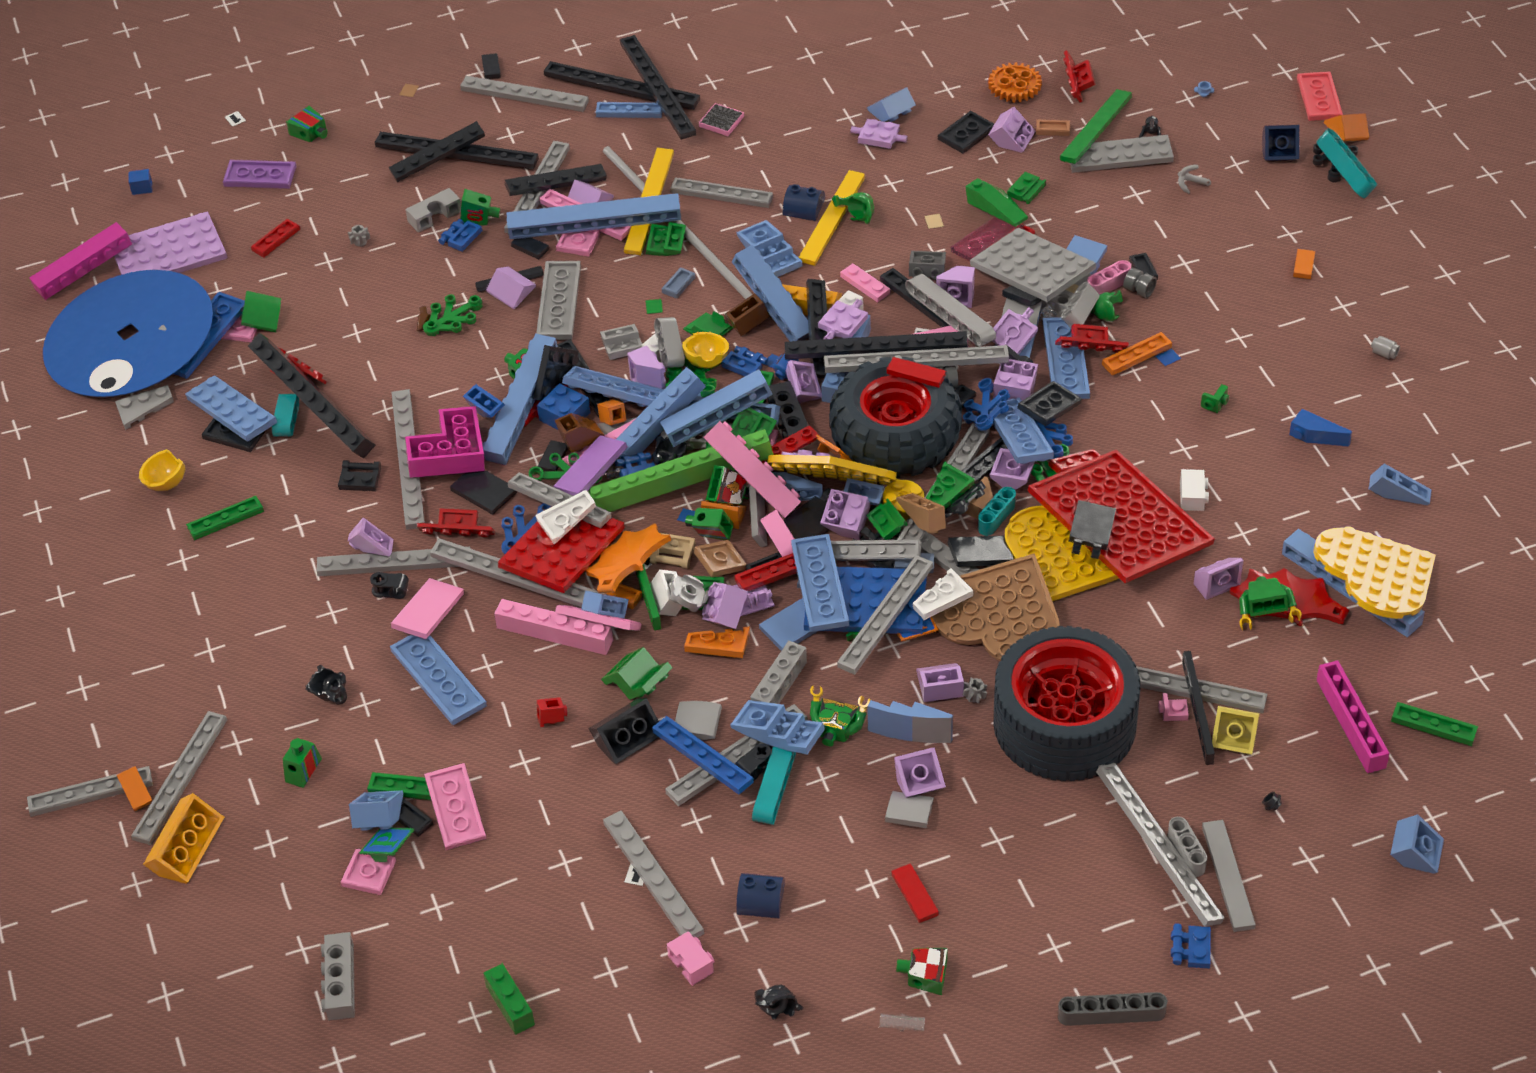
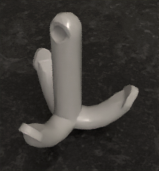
M1198 165L1186 166L1178 172L1179 186L1187 194L1190 191L1185 185L1184 180L1206 186L1211 184L1210 179L1188 173L1198 169Z

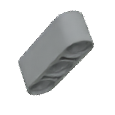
M1088 282L1082 283L1076 289L1061 315L1062 320L1070 328L1073 324H1084L1099 298V293Z
M674 317L656 318L654 330L661 362L665 368L683 367L685 358L676 319Z
M1174 817L1169 821L1167 837L1195 877L1202 876L1206 869L1207 855L1188 822L1182 817Z

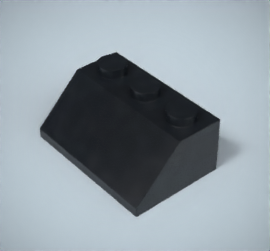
M637 698L588 728L597 746L614 764L619 763L659 738L653 733L652 729L659 720L647 698Z

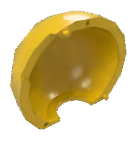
M697 332L686 338L682 347L684 355L692 365L698 368H712L725 359L729 350V343L718 334Z
M166 449L147 459L139 471V479L149 489L155 491L170 490L183 479L186 470L185 465L172 452Z

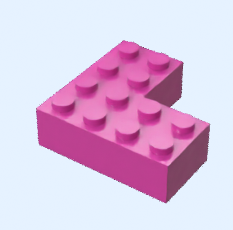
M476 406L439 409L441 433L405 437L410 478L485 471L484 451Z

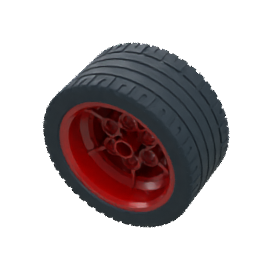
M1072 626L1048 627V629H1040L1038 632L1034 631L1030 635L1023 636L1016 643H1013L1010 649L1006 650L996 669L993 726L1001 749L1005 751L1007 757L1011 758V761L1017 763V766L1024 768L1025 771L1032 772L1036 776L1040 775L1045 779L1051 778V780L1055 781L1090 779L1095 775L1099 776L1096 772L1099 765L1119 764L1130 751L1136 736L1141 684L1135 662L1132 661L1128 652L1124 648L1122 649V646L1115 643L1114 640L1086 628H1073ZM1030 699L1035 702L1033 704H1028Z

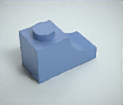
M847 478L844 492L868 497L870 505L876 506L881 504L885 490L884 486Z
M585 590L581 610L625 618L629 599Z

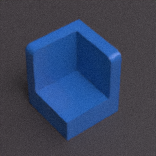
M149 169L129 172V185L132 195L152 193V179Z

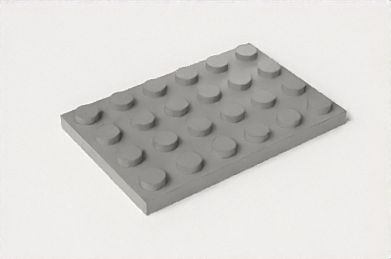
M1018 227L972 258L970 266L1048 302L1095 270L1096 262Z

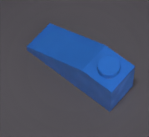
M477 384L463 395L471 407L476 406L477 413L482 417L492 418L505 406L503 402Z
M1301 409L1291 422L1289 435L1306 443L1349 446L1352 431Z

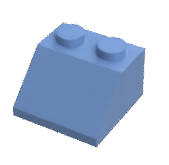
M906 87L867 107V110L882 122L887 120L892 122L899 118L898 114L902 113V115L911 112V107L916 104Z
M403 790L364 792L349 804L352 828H360V830H370L373 827H379L382 830L392 828V825L399 820Z
M1419 815L1411 816L1397 821L1390 855L1403 867L1435 874L1438 873L1444 838Z

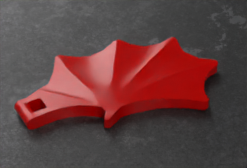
M1285 568L1271 574L1249 569L1247 579L1240 585L1231 587L1229 590L1232 596L1240 599L1243 592L1248 589L1249 582L1256 581L1260 576L1266 579L1277 578L1280 584L1291 588L1297 604L1295 607L1302 614L1300 621L1298 616L1292 615L1293 622L1298 626H1302V620L1306 618H1321L1343 624L1349 613L1348 608L1329 597L1323 578L1301 579ZM1288 608V611L1252 617L1274 616L1289 619L1290 608Z

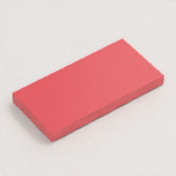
M1331 72L1297 74L1299 88L1309 121L1326 120L1343 115Z

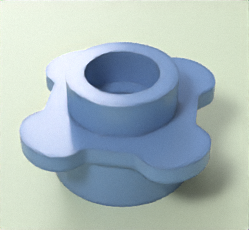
M1202 81L1198 84V87L1194 88V91L1198 92L1202 97H1207V95L1214 92V88H1211V83Z

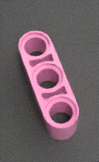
M1125 260L1118 261L1089 276L1087 282L1099 295L1104 292H1111L1123 286L1124 279L1131 269V264Z
M774 510L760 519L782 557L793 553L791 540L795 538L779 512Z

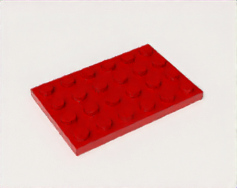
M611 518L599 528L581 520L557 543L553 544L537 521L498 561V568L565 593L623 531L624 522Z

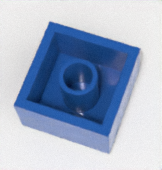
M559 383L537 405L539 421L558 430L555 420L569 413L586 418L590 414L589 397Z

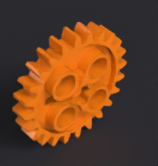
M1015 62L1014 65L1008 63V66L1002 64V68L997 66L996 70H992V73L989 74L988 85L991 94L995 93V97L1000 96V100L1006 98V102L1011 99L1015 103L1016 100H1019V102H1022V99L1028 101V97L1034 98V95H1038V91H1041L1042 80L1039 71H1035V68L1030 69V65L1025 67L1024 63L1018 65Z

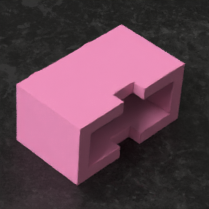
M689 931L667 944L669 958L677 968L683 967L684 971H682V974L692 986L714 973V959L712 955L702 949L700 940L697 937H693Z

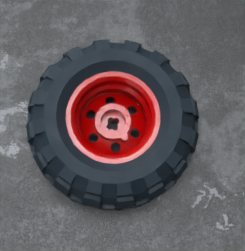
M891 356L882 357L876 363L867 361L859 365L856 372L850 371L840 382L838 390H835L832 396L829 425L836 446L853 462L896 472V478H900L901 474L910 473L911 476L922 474L927 466L933 469L941 463L945 456H948L959 439V432L962 429V405L957 392H954L955 388L945 376L940 388L887 374V367L892 360ZM902 356L904 360L915 362L914 358ZM924 361L923 363H921V364H923V365H927V366H930V367H934L933 365H931V364H929V363H927V362H925V361Z

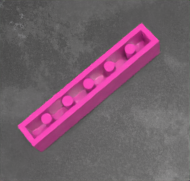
M116 222L29 279L35 290L46 300L132 245V242L127 232Z
M1339 661L1319 665L1317 682L1365 771L1371 773L1386 769L1390 753Z

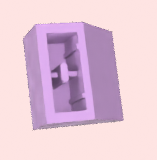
M1013 107L1000 114L988 135L999 147L1022 153L1034 135L1035 130L1017 109Z
M644 346L627 353L631 381L665 389V367L662 362L659 363L654 351L651 352L648 346Z
M1009 359V363H1000L994 381L993 399L1003 389L1008 390L1010 394L1009 399L1020 398L1023 401L1032 395L1038 364Z
M831 489L820 524L840 536L860 540V531L864 528L867 519L866 515L871 507L868 497Z
M713 582V585L708 590L709 598L707 604L702 609V620L736 629L748 591L728 584Z
M953 663L916 669L924 702L963 697L964 680L958 664Z

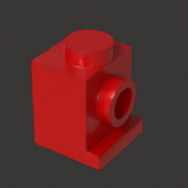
M561 697L537 700V719L540 727H544L545 723L555 724L563 722L564 717H567V706L563 705Z

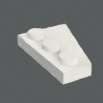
M584 490L537 514L536 519L552 543L555 544L596 507L595 501L587 490Z
M950 568L947 571V575L942 579L939 578L932 589H927L913 602V609L925 620L972 597L973 590Z

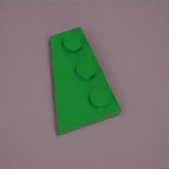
M944 462L942 470L938 473L936 481L932 485L926 499L943 505L946 509L974 485L975 479Z

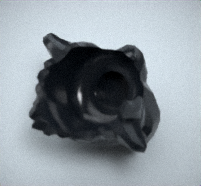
M658 436L655 438L657 444L651 459L656 465L685 456L688 445L687 441L673 447L668 437Z
M318 665V671L312 674L310 681L305 686V690L324 701H331L336 705L345 703L347 700L345 674L343 672L335 673L329 668Z
M774 985L766 990L759 989L754 992L755 1005L759 1006L773 1020L777 1019L779 1014L783 1012L785 1015L792 1017L795 1011H801L804 1008L798 1003L793 992L785 987V985Z

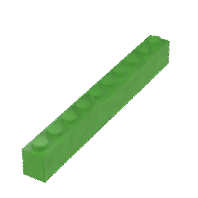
M765 429L742 437L746 441L745 446L749 450L754 449L760 455L758 458L760 461L767 460L769 455H773ZM713 447L593 486L587 492L595 501L597 507L611 512L710 479L714 465L725 466L733 471L735 469Z

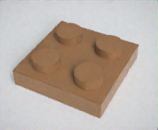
M729 540L696 546L694 549V554L711 577L744 571L747 564Z

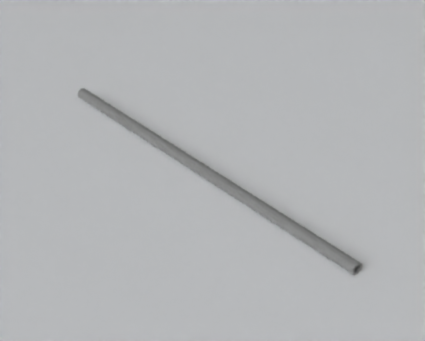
M609 146L605 147L603 153L643 192L645 183ZM681 220L670 221L672 223L684 224ZM686 226L684 236L745 299L753 295Z

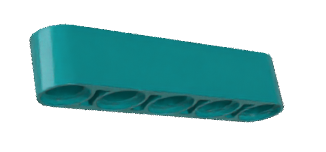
M1327 128L1316 141L1317 145L1360 197L1366 198L1377 186L1376 181L1334 130Z
M773 746L753 808L752 821L774 824L796 752Z

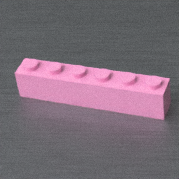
M719 421L703 438L785 518L801 502L799 500L801 496L793 488L789 490L785 486L787 482L780 475L776 477L772 473L774 469L767 462L763 464L758 459L760 455L754 449L749 450L745 446L746 441L741 436L735 437L731 433L733 429L728 423L724 422L722 424Z
M505 599L500 601L494 613L498 629L607 655L613 642L612 627L610 625Z

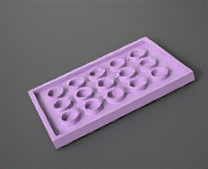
M208 211L128 235L132 245L114 256L121 275L142 270H167L181 273L227 259L226 251Z

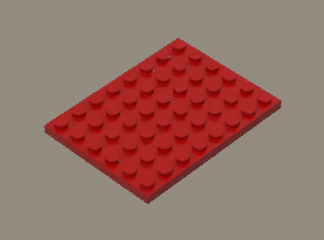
M1117 449L1031 484L1028 487V492L1070 532L1078 500L1116 508L1107 550L1101 549L1099 560L1124 583L1214 544V537ZM1086 546L1092 552L1093 547Z

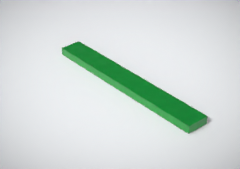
M1116 89L1060 155V161L1076 164L1132 98V92Z

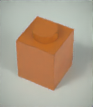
M609 400L597 404L600 422L614 425L627 421L624 403Z

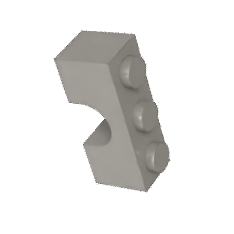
M448 188L407 208L408 223L419 233L433 226L431 216L434 214H443L449 218L460 213L461 202L460 198Z

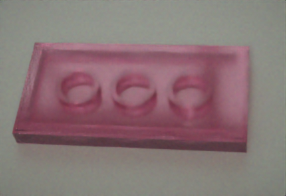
M994 216L951 246V252L970 261L1018 227L1024 230V225L1019 224L1015 227Z

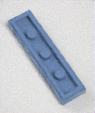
M597 102L596 117L662 118V109L658 103Z

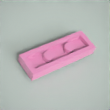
M851 264L840 272L841 278L876 302L881 301L890 294V288L855 264Z

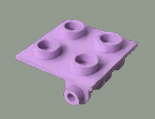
M764 585L748 591L740 616L775 606L771 599V590H767Z

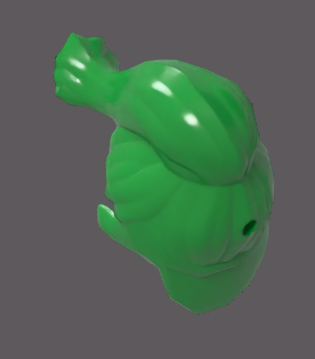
M859 192L845 198H841L838 195H833L832 198L835 207L839 205L848 206V211L855 217L850 218V220L865 221L866 224L870 223L875 207L873 198L869 194Z
M1118 290L1117 294L1115 292L1100 294L1090 313L1095 314L1096 318L1107 322L1115 321L1119 318V315L1115 316L1113 304L1123 302L1121 291Z

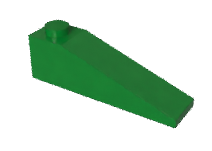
M979 178L965 186L968 204L1015 227L1028 219L1025 212L1004 190Z

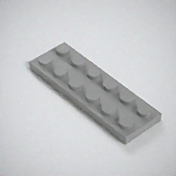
M1168 135L1094 142L1076 164L1070 163L1072 173L1169 163L1173 162L1174 156Z
M546 261L536 334L554 337L556 340L573 339L581 261Z

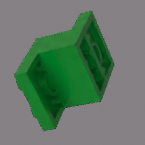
M642 647L626 654L601 680L605 685L612 682L617 684L627 698L631 700L636 697L641 698L645 694H651L656 689L655 685L658 682H663L669 676L668 672L673 667L669 662L658 665L648 651Z

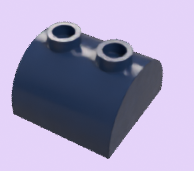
M1300 125L1264 126L1262 134L1264 160L1299 159Z
M797 184L789 185L783 201V215L816 221L825 201V192L814 187L806 188Z
M741 873L737 891V914L779 919L785 878Z

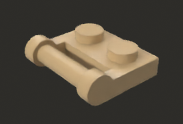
M670 534L672 540L650 556L651 564H657L658 562L688 569L696 544L695 538ZM659 553L683 556V559L659 555Z

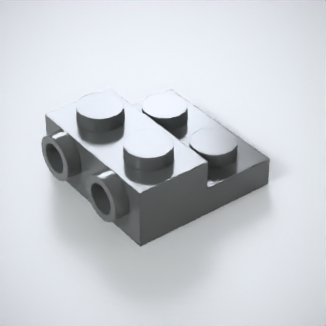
M911 251L909 276L915 277L924 274L926 277L936 280L938 275L945 272L946 252Z

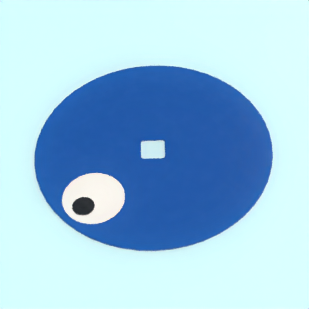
M142 270L107 279L80 294L56 317L44 341L43 360L45 367L58 385L73 393L85 396H118L150 387L182 368L201 348L208 336L213 319L210 297L198 282L186 275L173 271ZM132 324L139 332L123 340L117 332ZM164 325L166 330H160L159 327Z

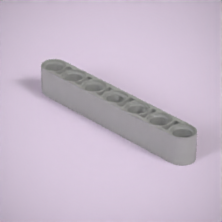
M924 274L915 276L905 282V287L910 295L957 331H967V339L976 346L981 347L996 339L995 330L991 325Z

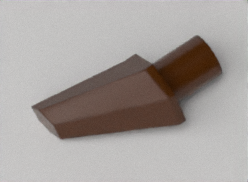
M426 306L419 307L420 314L417 316V331H423L424 323L431 316L427 313Z

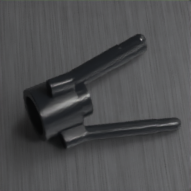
M1150 116L1145 120V125L1142 126L1138 138L1143 137L1146 131L1149 134L1157 132V136L1161 135V128L1158 126L1159 121L1156 117Z

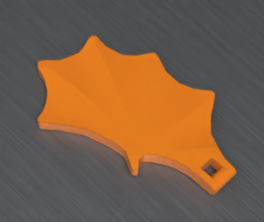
M652 524L646 529L637 532L623 531L619 540L615 544L608 546L601 553L599 561L585 570L587 576L595 577L599 580L598 593L615 592L619 583L626 576L634 571L644 570V562L656 550L672 540L670 534L663 535L659 533L657 524Z

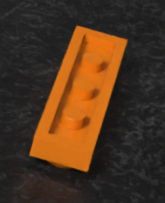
M1160 332L1103 359L1102 366L1113 376L1172 348V342Z

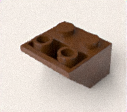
M755 293L723 315L740 336L770 317L764 303Z
M569 413L555 420L561 438L571 453L581 451L584 447L593 444L600 435L605 437L594 420L577 414Z

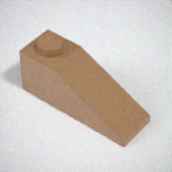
M914 493L897 497V502L920 529L927 531L929 534H935L939 532L938 530L946 528L945 508L943 505Z

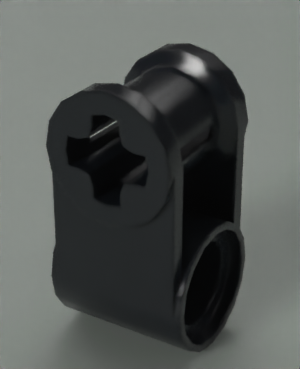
M376 572L370 577V582L373 585L372 594L378 598L402 599L406 596L409 578L401 573Z
M764 743L757 744L747 754L740 757L735 765L752 776L753 781H755L767 768L771 748Z

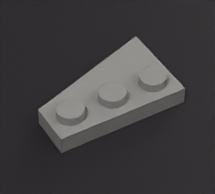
M168 385L115 401L125 430L131 427V423L137 420L140 422L145 419L144 416L150 412H157L174 402Z

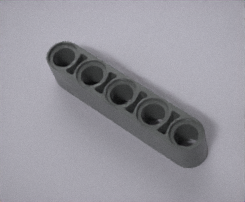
M1158 992L1064 997L1059 1001L1058 1020L1061 1024L1067 1026L1161 1021L1166 1016L1167 998L1164 994Z

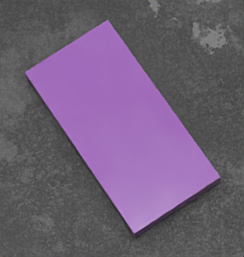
M230 160L223 185L224 187L290 189L296 163L286 161Z
M600 435L553 487L572 496L584 490L588 491L628 447L627 444L623 441Z

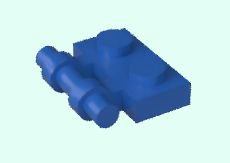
M458 219L450 225L447 231L441 234V238L438 241L442 245L448 242V246L463 252L482 232V226L468 220L464 224L462 219Z
M736 346L734 352L730 351L721 363L723 368L742 376H747L758 369L761 370L762 364L766 365L769 359L759 352L754 353L750 351L749 348Z
M640 452L636 453L635 456L629 457L626 455L621 456V459L615 460L616 467H623L619 472L620 477L655 466L654 462L648 464L646 462L651 460L650 453ZM637 463L638 466L632 467L631 464Z
M1174 924L1173 931L1171 932V940L1173 941L1171 957L1173 958V964L1180 965L1182 959L1188 960V967L1210 969L1211 927L1189 926L1188 933H1184L1181 924ZM1182 943H1188V949H1183Z

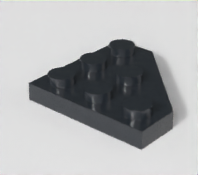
M544 345L533 399L542 401L559 383L563 384V376L576 366L578 362L579 351Z

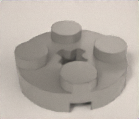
M691 575L676 576L670 585L671 600L692 612L702 608L709 596L708 591L706 590L705 592L702 588L704 584Z

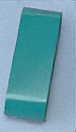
M279 394L274 413L277 423L272 426L274 437L293 436L299 410V397L296 394Z
M1012 487L1001 488L979 513L978 531L981 535H992L1015 509V489Z

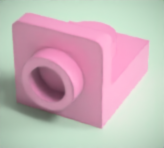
M1163 693L1162 701L1158 702L1159 713H1163V721L1188 720L1187 699L1168 700L1167 693Z

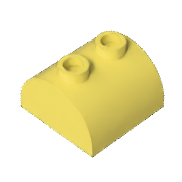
M1218 706L1212 738L1213 747L1252 754L1259 713Z

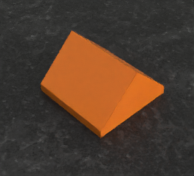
M1366 113L1340 115L1326 119L1323 122L1328 128L1334 130L1344 142L1369 139Z
M708 500L701 501V508L723 509L734 523L733 528H740L747 506Z

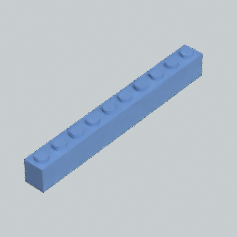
M678 193L506 212L509 239L681 220Z

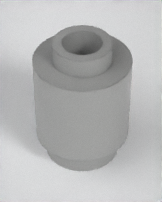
M1383 336L1374 338L1371 344L1373 353L1387 359H1395L1400 350L1397 342Z

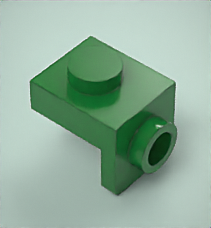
M1221 384L1214 396L1204 392L1201 398V407L1218 413L1221 407L1226 405L1229 400V395L1227 394L1228 386Z

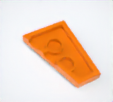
M750 626L743 627V630L733 631L730 628L720 633H714L712 630L688 633L684 652L743 658L750 634Z

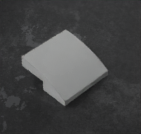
M635 324L600 332L610 360L628 356L627 353L642 347Z
M705 701L679 702L675 722L700 740L715 739L722 706L721 704Z
M893 791L886 811L885 822L927 828L934 797L914 795L906 798L902 792Z

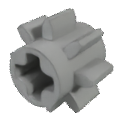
M355 225L351 229L352 232H348L351 244L354 243L356 246H364L367 240L370 239L368 228H364L362 225Z
M970 678L969 683L964 682L962 696H966L968 702L979 703L981 698H986L987 685L981 679Z

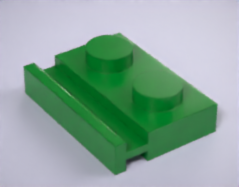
M1024 172L1007 190V194L1011 198L1021 202L1026 201V204H1029L1046 186V180L1042 181L1040 177Z
M887 498L886 503L880 504L866 516L885 540H890L901 531L904 525L907 526L909 524Z

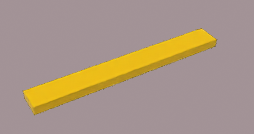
M656 149L641 197L661 195L674 155L673 149ZM651 224L631 226L624 247L625 254H642Z
M849 170L835 195L845 198L857 193L865 179V174ZM831 200L799 256L802 263L816 265L847 211V205L835 207Z

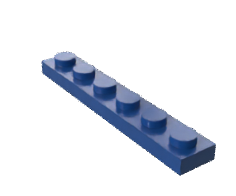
M668 716L652 727L654 734L738 795L754 783L752 776Z

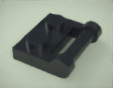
M343 460L338 482L339 490L376 491L381 472V462L359 463ZM350 470H372L373 472H350Z

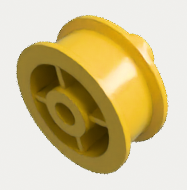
M897 479L896 482L894 481L885 487L882 505L887 502L886 499L888 498L906 521L910 516L897 502V497L914 493L924 498V491L918 484L912 481Z

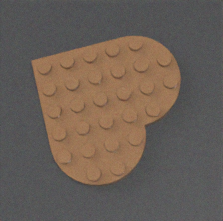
M1035 553L960 575L959 577L973 590V596L932 616L939 633L946 639L965 645L983 643L986 651L998 661L1005 655L1006 650L1010 649V646L1020 638H1023V636L1030 635L1034 631L1038 632L1040 629H1048V627L1057 628V626H1060L1057 612Z

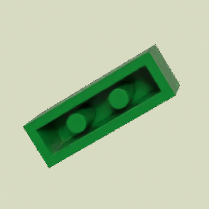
M502 963L484 972L486 987L514 1034L517 1035L534 1026L533 1012L504 964Z

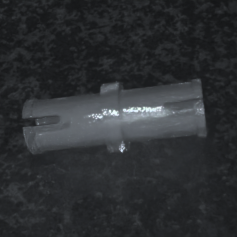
M901 1013V1015L880 1014L881 1028H896L899 1031H904V1029L924 1031L925 1017L905 1016V1013Z

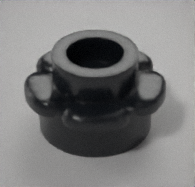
M1270 792L1262 801L1265 810H1277L1282 804L1281 795L1275 792Z

